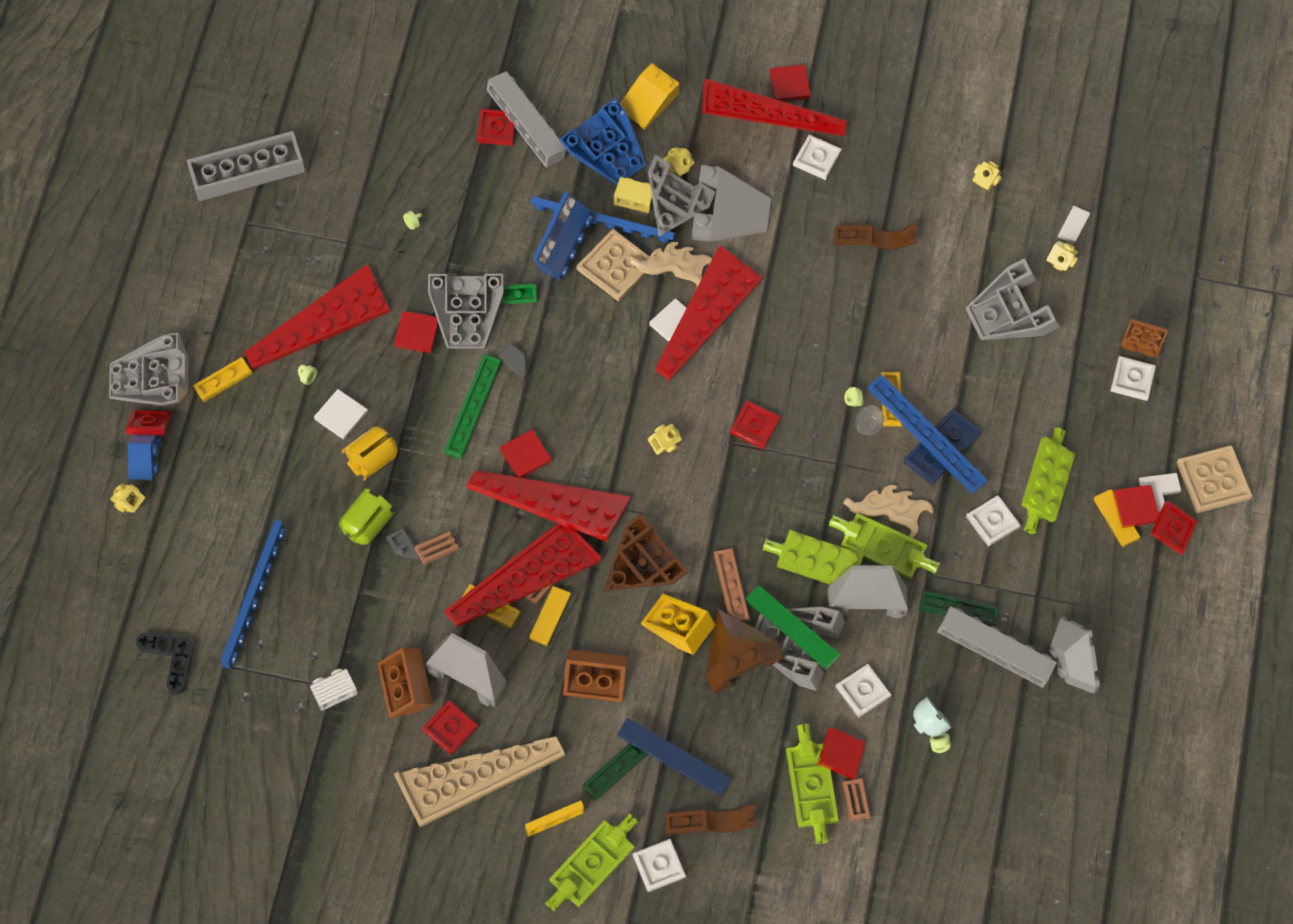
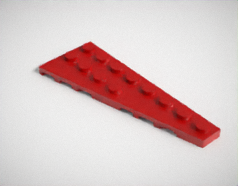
M705 79L703 114L845 136L846 120L709 79Z
M720 245L657 363L655 371L670 382L762 282L763 277Z
M365 265L244 353L251 369L255 370L390 312V308L369 266Z
M478 470L474 471L467 482V488L604 541H608L631 497Z
M557 523L447 608L445 615L458 628L594 566L602 561V557L575 529Z

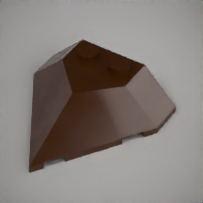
M640 513L624 527L623 536L618 545L603 591L670 585L676 583L689 571L677 556L675 557L654 532L653 527Z
M719 609L716 612L706 678L714 694L731 686V679L763 663L769 667L785 659L777 640Z

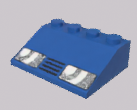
M564 192L533 257L534 262L542 273L560 281L563 276L567 275L569 271L568 265L576 257V248L584 240V231L586 227L591 225L593 220L591 211L567 192Z

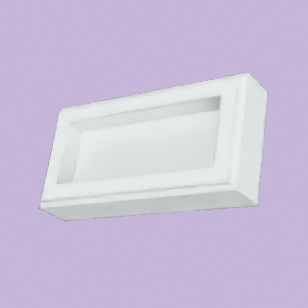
M1073 206L1059 232L1058 238L1075 245L1090 213Z

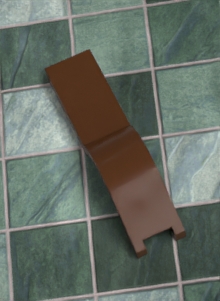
M873 225L835 226L834 244L873 245L881 249H900L918 243V238H915L918 225H908L903 230L895 232L882 231Z
M747 805L739 810L728 812L696 810L665 813L667 835L707 831L727 833L758 826L757 821H754V811L757 810L756 805Z

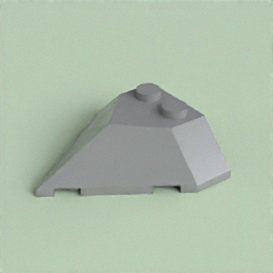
M655 155L648 170L658 234L661 236L692 218L695 213H700L709 208L715 191L702 183L695 186L689 184L668 171L671 164Z
M1064 616L1060 618L1048 650L1049 656L1057 662L1058 674L1061 678H1064L1067 684L1090 693H1095L1100 683L1094 673L1098 669L1095 648L1091 637H1093L1092 630H1085L1084 626L1072 620L1068 622L1067 617Z

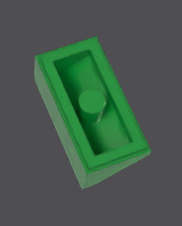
M536 283L503 285V296L500 305L537 302Z

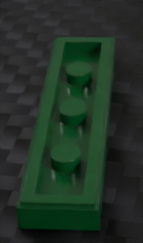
M926 590L922 591L918 609L920 611L946 616L950 607H956L963 610L970 617L979 618L983 624L996 627L1000 607Z
M628 744L582 785V788L596 802L646 758L648 754Z

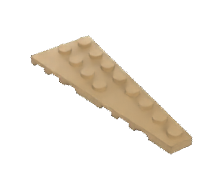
M551 737L526 745L512 746V748L504 750L498 749L486 754L480 753L453 759L446 763L431 764V766L419 769L413 768L410 771L394 773V776L419 827H422L564 757L565 752L557 737Z

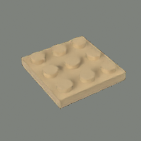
M612 229L577 265V270L619 302L646 274L638 271V268L631 264L632 259L635 257L642 262L648 260L649 256Z
M1232 445L1181 458L1176 462L1196 513L1252 498Z

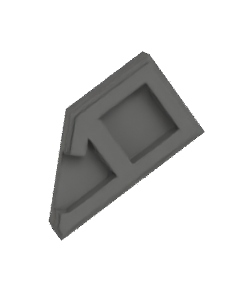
M510 344L498 355V359H502L506 366L524 380L526 378L525 355L514 345Z
M404 528L386 537L396 555L420 560L415 546Z

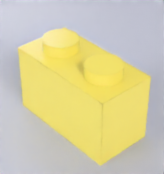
M620 177L614 194V205L650 213L653 203L650 183H642L631 178Z

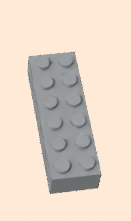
M293 131L186 160L198 201L305 172Z

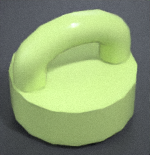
M412 211L404 214V221L411 230L420 226L418 220L422 217V213L415 215Z
M300 365L298 368L300 381L306 385L311 384L317 376V369L311 365Z
M851 387L846 391L844 399L847 405L853 407L863 405V395L859 388Z
M943 733L940 736L930 737L931 748L934 752L943 753L951 747L949 734Z

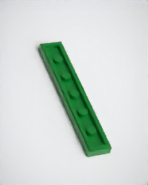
M486 354L483 355L444 449L445 455L462 460L501 366L502 359Z
M760 586L745 598L754 609L824 669L827 670L841 657L836 650Z

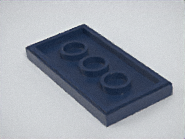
M954 409L935 426L961 454L982 434L978 428ZM921 442L903 461L932 486L947 471Z

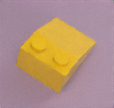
M651 63L635 81L620 105L626 111L628 118L645 130L679 95V82Z
M665 594L661 595L641 622L642 626L676 648L692 655L695 654L715 626L708 611Z

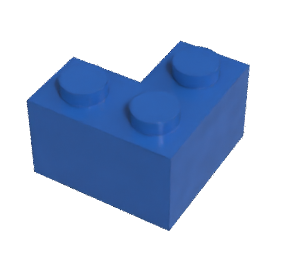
M132 434L127 443L129 479L152 480L155 474L158 473L159 465L158 462H155V456H157L158 449H161V437H158V435Z

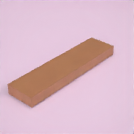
M733 548L713 552L727 614L743 623L750 622Z

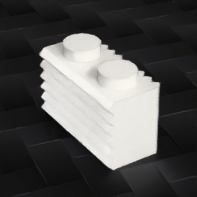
M337 669L331 673V676L325 679L323 677L317 678L310 685L321 711L358 694L347 669Z

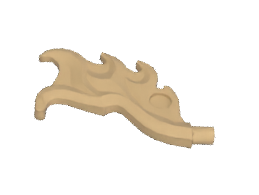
M671 242L666 246L664 252L661 251V248L653 251L648 260L641 262L634 257L631 264L637 267L638 271L650 275L671 271L676 277L695 282L698 287L702 279L703 267L710 264L712 258L703 254L691 255L689 252L693 251L692 247L675 249L678 242Z
M888 485L882 490L881 494L874 490L859 503L853 502L850 498H847L843 503L850 508L851 512L865 517L887 515L890 521L908 527L911 530L909 535L911 538H914L918 532L917 520L919 515L927 510L931 514L933 513V507L929 502L908 499L912 492L902 491L893 493L892 490L897 488L896 485Z

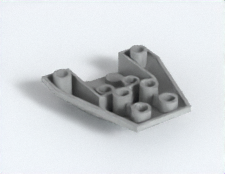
M428 274V293L447 349H485L503 296V274H485V276Z
M178 332L160 336L110 363V399L164 406L179 403L188 393V356Z

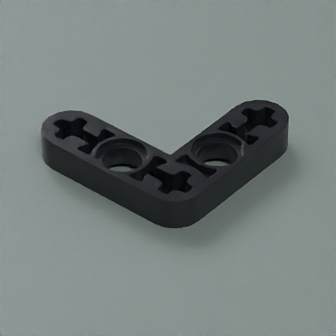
M141 633L138 635L136 645L141 652L172 656L167 678V688L173 695L182 694L186 688L194 652L192 642L187 638L161 634ZM145 639H148L150 643H155L156 648H154L153 644L147 643L146 646L143 647L141 642H144ZM163 641L170 642V647L166 650L159 648L160 643ZM184 644H187L189 649H185V657H182V650L180 647H183ZM178 662L186 664L182 671L175 669V665ZM175 675L179 676L178 682L181 685L177 686L176 689L172 686V684L176 683L177 678Z

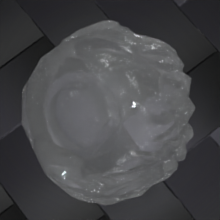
M873 405L861 408L855 416V427L863 435L878 433L884 423L883 413L878 407Z

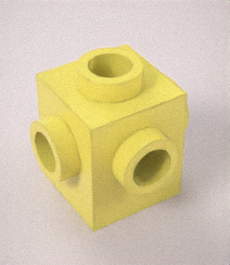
M675 147L663 159L671 164L668 171L678 177L687 173L695 163L691 158V153L685 148Z
M991 161L988 164L986 162H983L982 165L979 164L974 171L976 175L972 181L990 192L994 185L997 186L1002 178L1000 176L1001 172L998 170L999 166Z
M1058 241L1052 248L1047 261L1054 264V268L1066 271L1070 267L1073 268L1078 260L1076 257L1078 251L1075 250L1073 245Z
M664 424L654 430L656 433L647 439L657 455L666 450L670 453L678 448L676 444L682 440L679 431L673 424L667 427Z
M121 484L114 490L111 500L119 511L134 513L146 497L133 484Z

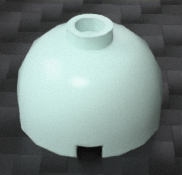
M927 696L915 707L913 717L916 723L914 726L920 734L925 732L929 736L936 737L951 728L950 723Z

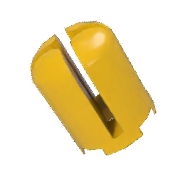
M379 426L372 427L342 449V454L345 452L349 459L347 462L348 466L357 476L359 474L364 476V480L393 460L398 453L396 442L392 437L387 439L389 433Z

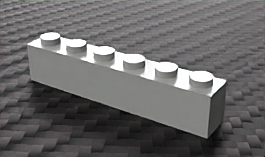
M507 71L488 79V93L501 110L506 113L505 115L511 123L513 122L517 131L543 165L547 168L564 160L566 148L559 141L555 131L546 123L545 118L538 113L535 105L528 100L525 92L518 87L515 79Z
M950 607L937 631L943 636L1042 688L1047 683L1057 663L1051 656L1040 654L1032 646L1023 645L1018 642L1015 637L1006 636L996 627L983 624L979 618L966 615L960 608Z

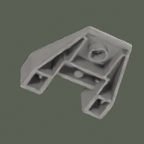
M701 165L699 183L714 190L716 196L713 215L694 214L692 240L711 242L767 232L771 198L720 167Z
M1025 258L1008 266L965 308L981 340L1044 336L1060 328L1049 305L1031 313L1020 289L1035 282L1036 279Z
M893 565L852 566L828 587L827 608L840 611L842 617L848 615L849 609H886V616L901 618L906 616L908 610L907 587Z
M825 607L787 609L819 637L821 634L838 639L845 624L840 611ZM760 614L754 629L777 640L785 659L773 664V666L798 686L817 691L824 674L819 664L810 661L811 657Z
M453 633L437 645L426 662L430 675L443 679L448 675L477 691L479 701L486 706L492 705L496 707L507 689V681L489 654Z

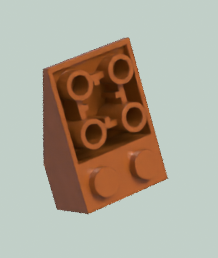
M1129 319L1121 347L1129 351L1141 352L1149 357H1157L1168 330Z

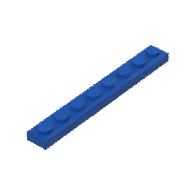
M532 196L531 204L535 205V209L545 211L548 208L553 210L552 213H555L559 203ZM591 211L593 217L592 224L598 225L599 222L606 223L605 227L616 229V226L622 227L623 232L634 234V231L641 232L640 236L651 238L652 235L659 237L658 241L669 243L670 240H675L676 233L667 231L659 236L658 228Z
M883 375L868 386V390L972 495L987 483V479Z
M275 520L223 653L221 663L224 668L231 669L232 665L236 664L238 660V649L245 642V631L247 628H250L253 619L251 615L253 610L258 608V597L260 592L263 593L265 590L266 576L271 574L273 567L271 563L273 558L277 557L279 542L284 539L286 534L282 521Z

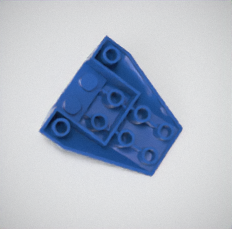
M615 98L601 107L595 115L575 130L572 129L559 139L572 156L616 186L620 177L630 178L646 166L627 113Z

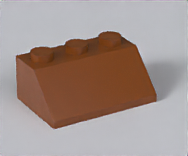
M401 648L377 663L389 718L418 713L433 705L420 649Z
M569 649L566 659L563 695L622 702L628 656Z

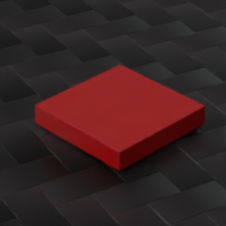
M805 65L769 68L774 99L790 101L810 98Z
M481 109L477 143L513 146L515 126L507 118L504 111Z
M402 311L394 346L431 353L439 324L437 317Z
M747 400L733 424L730 434L764 450L781 420V416Z
M133 410L126 426V434L165 435L171 419V412Z
M533 429L499 447L516 477L523 478L552 462L551 457Z
M1151 485L1113 491L1122 528L1156 523L1159 512Z
M1166 501L1151 535L1178 554H1184L1198 521L1170 501Z
M449 700L425 724L422 731L452 756L479 726Z
M829 727L817 764L850 779H855L866 742Z

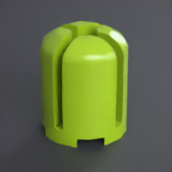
M370 489L363 490L340 518L339 522L342 532L345 535L349 533V539L361 545L371 543L395 514V512L392 513L390 511L392 506L382 496L375 497L368 493Z

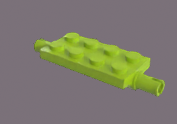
M1054 428L1052 439L1047 437L1041 438L1021 503L1023 507L1027 508L1028 515L1024 531L1028 530L1027 533L1030 534L1036 533L1039 519L1043 518L1050 522L1056 521L1074 461L1075 453L1062 446L1066 431L1063 430L1062 432L1061 428Z
M857 513L853 521L850 520L849 522L833 515L829 523L830 527L844 532L845 537L840 547L863 554V559L876 565H893L899 575L909 580L912 579L916 569L919 567L933 574H936L940 562L925 557L926 544Z
M792 530L789 531L785 543L781 544L766 538L763 546V551L779 555L777 567L829 585L834 583L852 566H860L863 559V554Z
M802 724L797 726L800 743L796 747L786 748L798 828L812 826L814 828L815 843L821 844L822 837V843L824 844L829 842L825 825L838 823L839 821L831 771L817 764L823 744H815L811 740L810 725L804 724L803 730Z
M628 814L618 826L614 827L604 820L549 878V881L557 888L552 897L545 902L549 908L551 907L552 911L555 912L565 899H570L580 908L627 858L635 847L626 839V834L638 823L636 818H632V815Z

